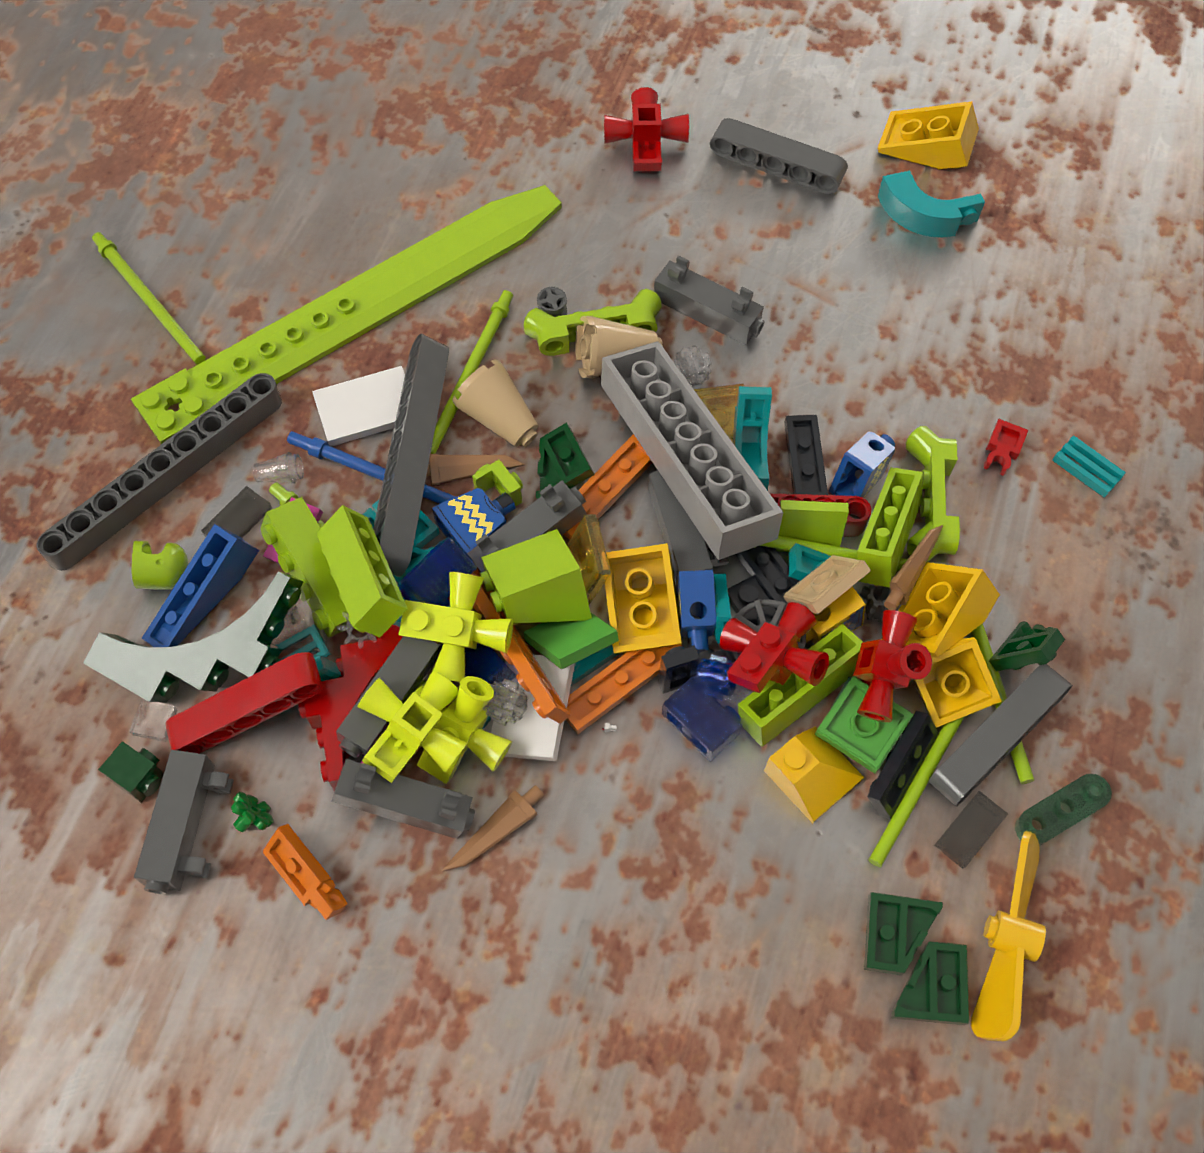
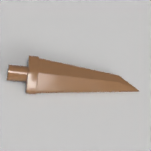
M435 453L430 454V464H428L426 477L431 476L432 485H440V483L471 477L483 465L492 464L497 460H500L506 468L525 464L507 455H437Z
M943 525L928 531L896 576L892 578L890 582L891 592L884 602V606L887 609L896 610L899 604L906 605L938 540Z
M536 785L523 796L516 790L513 791L509 798L441 871L468 865L523 824L536 817L538 814L532 806L544 797L543 792Z

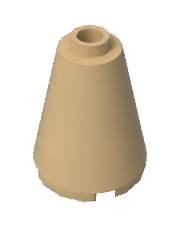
M582 316L580 320L584 322V325L577 326L575 340L576 360H582L583 368H578V371L582 378L601 376L603 357L657 341L662 345V340L655 331L593 316Z
M494 359L491 361L494 366L488 369L485 365H482L462 383L458 389L462 395L459 399L454 396L453 403L461 411L515 447L521 444L526 447L537 437L538 433L536 430L538 424L504 365L499 360Z

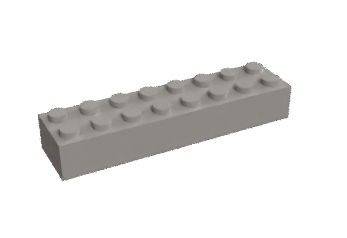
M659 341L603 357L602 388L716 558L720 560L778 539L783 511Z

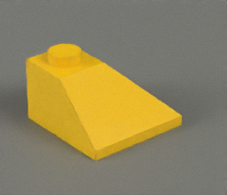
M975 637L961 639L939 657L931 656L932 668L930 673L923 679H913L936 728L1002 702Z
M816 726L789 740L769 757L764 772L812 824L864 779V776L838 749L815 735L818 729Z

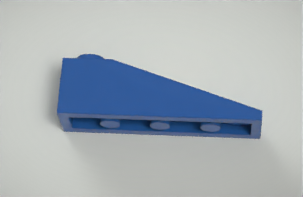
M214 524L142 639L152 647L178 646L242 579L258 554L259 549L236 534Z

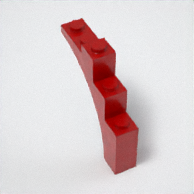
M450 593L427 597L450 605ZM392 625L381 637L375 636V639L340 645L341 658L336 659V664L342 676L322 681L323 690L320 693L298 704L301 718H307L312 729H316L319 748L325 749L326 760L320 761L323 781H329L334 792L342 767L350 756L339 747L341 742L338 741L336 731L403 636L399 635V626Z

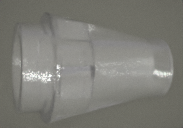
M287 452L267 461L254 464L253 475L258 483L278 482L294 484L297 480L304 477L303 462L299 454L292 455L291 452Z

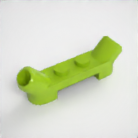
M642 289L630 304L614 307L606 306L602 309L585 312L578 311L569 315L554 317L539 308H534L526 315L523 328L526 335L538 341L539 350L542 354L547 356L569 353V343L575 342L577 326L584 325V322L580 320L582 316H593L657 332L658 326L655 317L660 312L662 303L656 292L650 289Z
M919 426L908 436L906 450L924 465V470H922V489H925V498H922L920 515L925 517V526L907 541V551L911 556L929 530L943 525L938 540L927 560L928 562L938 553L955 555L958 550L960 539L959 516L946 515L945 476L951 475L958 460L957 441L951 438H940L927 426Z

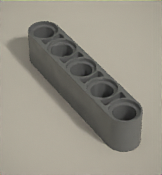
M725 118L721 121L709 143L711 150L718 156L827 194L837 191L848 169L846 160L839 155L731 118Z
M1039 665L935 771L928 782L957 807L1065 697L1073 685L1049 665Z

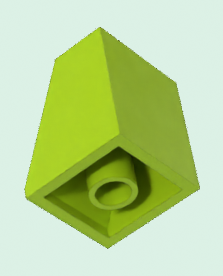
M558 529L481 557L485 571L480 572V577L484 578V588L486 592L493 591L490 593V597L496 612L503 611L506 619L512 618L513 623L585 621L592 618L581 569Z

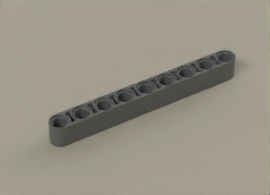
M424 334L417 336L409 353L373 527L391 572L397 577H401L405 573L412 555L449 356L448 346Z
M259 373L249 378L42 533L36 542L39 553L55 570L62 571L73 567L277 411L282 404V398L274 378L266 373Z

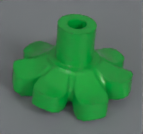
M238 792L233 798L235 802L231 806V810L233 813L240 815L233 823L238 831L245 832L251 824H254L260 830H265L266 827H270L273 823V817L269 814L271 807L265 801L257 804L258 799L249 794L246 795L244 792Z

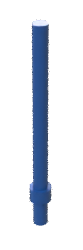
M293 431L287 437V443L307 450L308 454L318 459L327 458L383 481L386 468L328 446L327 441L317 437L311 439ZM425 484L422 497L441 504L456 496Z

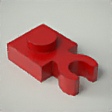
M998 419L986 447V450L991 452L984 462V469L988 470L992 462H998L1002 466L1000 475L1004 476L1011 466V459L1016 461L1028 429Z

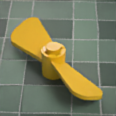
M1025 831L1021 839L1010 914L999 910L995 916L989 915L983 932V936L988 938V946L994 948L995 952L971 1018V1028L977 1037L989 1041H1007L1017 1033L1021 1023L1024 959L1036 962L1041 955L1046 937L1045 925L1024 919L1040 855L1038 839L1035 833Z

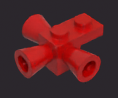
M641 87L636 89L631 95L632 120L604 115V144L632 138L633 171H661V138L688 143L689 114L661 120V104H657L658 93L652 88Z
M789 602L778 626L765 622L758 632L737 618L730 619L722 630L720 647L724 651L741 654L727 671L729 681L757 693L763 690L769 680L784 685L792 673L812 686L820 684L829 666L828 653L801 649L798 647L797 642L816 625L817 621L814 614L800 603Z
M885 610L883 611L882 640L877 639L861 644L853 676L862 679L861 681L867 684L869 688L857 710L859 715L880 722H892L894 689L907 688L912 679H923L930 673L932 657L928 649L919 643H911L906 646L918 621L916 617L901 611Z

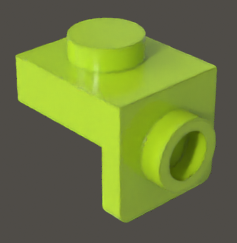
M500 460L492 464L483 465L472 476L474 489L480 488L485 492L495 487L501 495L507 493L513 500L515 507L522 503V481L515 472L510 473Z

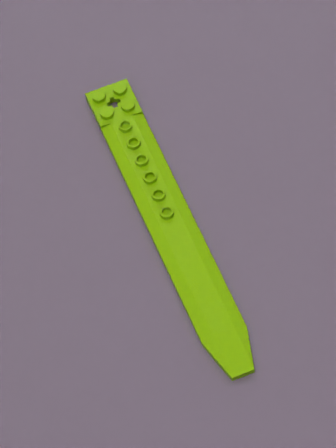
M546 185L489 202L189 370L185 368L131 398V401L156 438L163 444L252 376L266 373L271 375L276 384L523 244L562 208V203ZM179 403L180 409L178 411L168 410L171 405Z

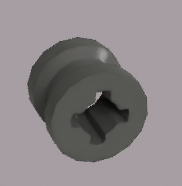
M547 287L538 293L537 305L539 309L554 317L567 315V297L563 290L557 287Z

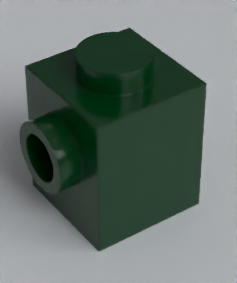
M123 741L98 769L107 779L140 803L157 791L164 775L156 766L160 760L145 748L137 752Z

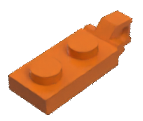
M290 825L279 826L263 849V854L304 906L310 904L315 909H318L325 920L340 914L348 903L340 890L335 888L334 881L331 880L329 874Z

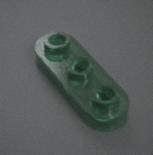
M1097 774L1081 776L1025 810L1015 822V832L1018 838L1021 840L1024 832L1029 831L1035 833L1039 846L1047 843L1105 807L1112 797L1111 787L1103 777ZM1089 786L1095 787L1099 795H1093L1089 790ZM1061 803H1065L1070 807V813L1062 810ZM1032 820L1040 822L1042 830L1035 829L1032 825Z

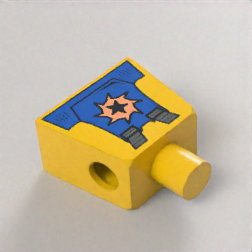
M853 586L819 614L813 613L817 622L806 633V643L811 640L815 645L842 623L851 631L863 626L866 604Z

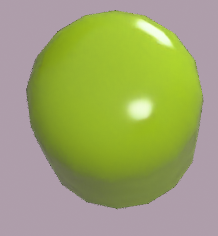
M134 541L131 572L135 588L172 590L188 566V556L185 550L180 545L169 542L161 553L152 554L148 541Z

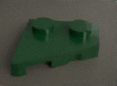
M567 422L540 438L539 452L541 457L537 474L540 476L539 491H536L537 499L541 497L539 492L549 484L554 487L560 481H563L571 489L573 486L595 475Z
M1023 621L1013 630L989 662L996 672L1007 669L1015 671L1024 666L1037 663L1038 665H1044L1056 657V651L1065 641V638L1057 628H1045L1039 624L1031 628L1028 622Z
M871 892L868 895L864 970L902 976L912 962L917 949L926 938L935 918L941 912L943 902Z
M929 941L925 945L891 1012V1019L955 1025L969 1024L967 945Z

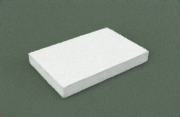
M402 366L312 391L329 446L332 447L394 428L405 377Z
M534 655L567 708L575 663L560 669L545 656ZM506 661L491 733L513 741L505 757L557 761L564 721L559 724L548 717L543 719L532 705L535 698L530 691L527 692L517 681L515 675L519 672L515 666L510 665Z

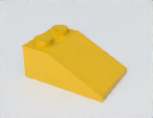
M973 102L891 111L877 148L878 152L937 169L968 166L979 130Z
M668 543L601 553L610 626L617 630L619 641L612 644L613 653L681 645L675 579Z
M927 562L906 605H901L898 610L918 619L906 646L911 643H919L928 649L931 656L939 657L984 623L1000 596L984 570Z

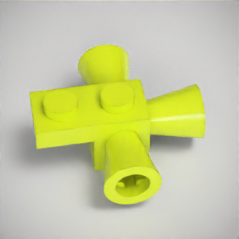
M449 572L450 607L405 600L408 609L402 614L399 630L400 636L443 644L432 673H439L450 681L460 682L465 677V648L476 649L477 643L507 654L513 633L512 618L481 620L482 615L472 611L484 578L459 572Z
M431 673L420 695L418 696L413 692L403 704L379 677L362 697L357 707L390 723L364 756L362 762L376 767L375 772L392 783L419 747L422 746L446 773L468 744L435 728L443 715L440 711L457 698V687L445 676L439 673Z
M474 676L462 678L457 698L448 707L440 711L443 715L435 728L468 743L448 771L445 773L425 749L417 763L418 767L445 784L453 777L468 748L494 772L512 745L513 741L482 730L490 714L484 710V707L494 696V690L489 683ZM421 685L414 693L419 696L424 685Z

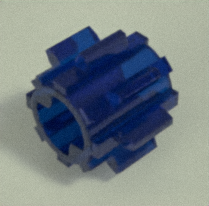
M712 654L710 659H701L695 675L696 689L702 691V695H706L709 698L723 700L724 695L731 697L737 687V684L729 680L727 671L733 665L732 661L727 659V657Z

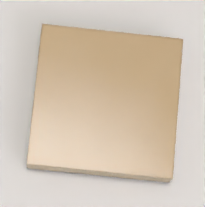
M832 555L786 592L783 597L787 603H800L812 613L819 614L871 570L865 561Z

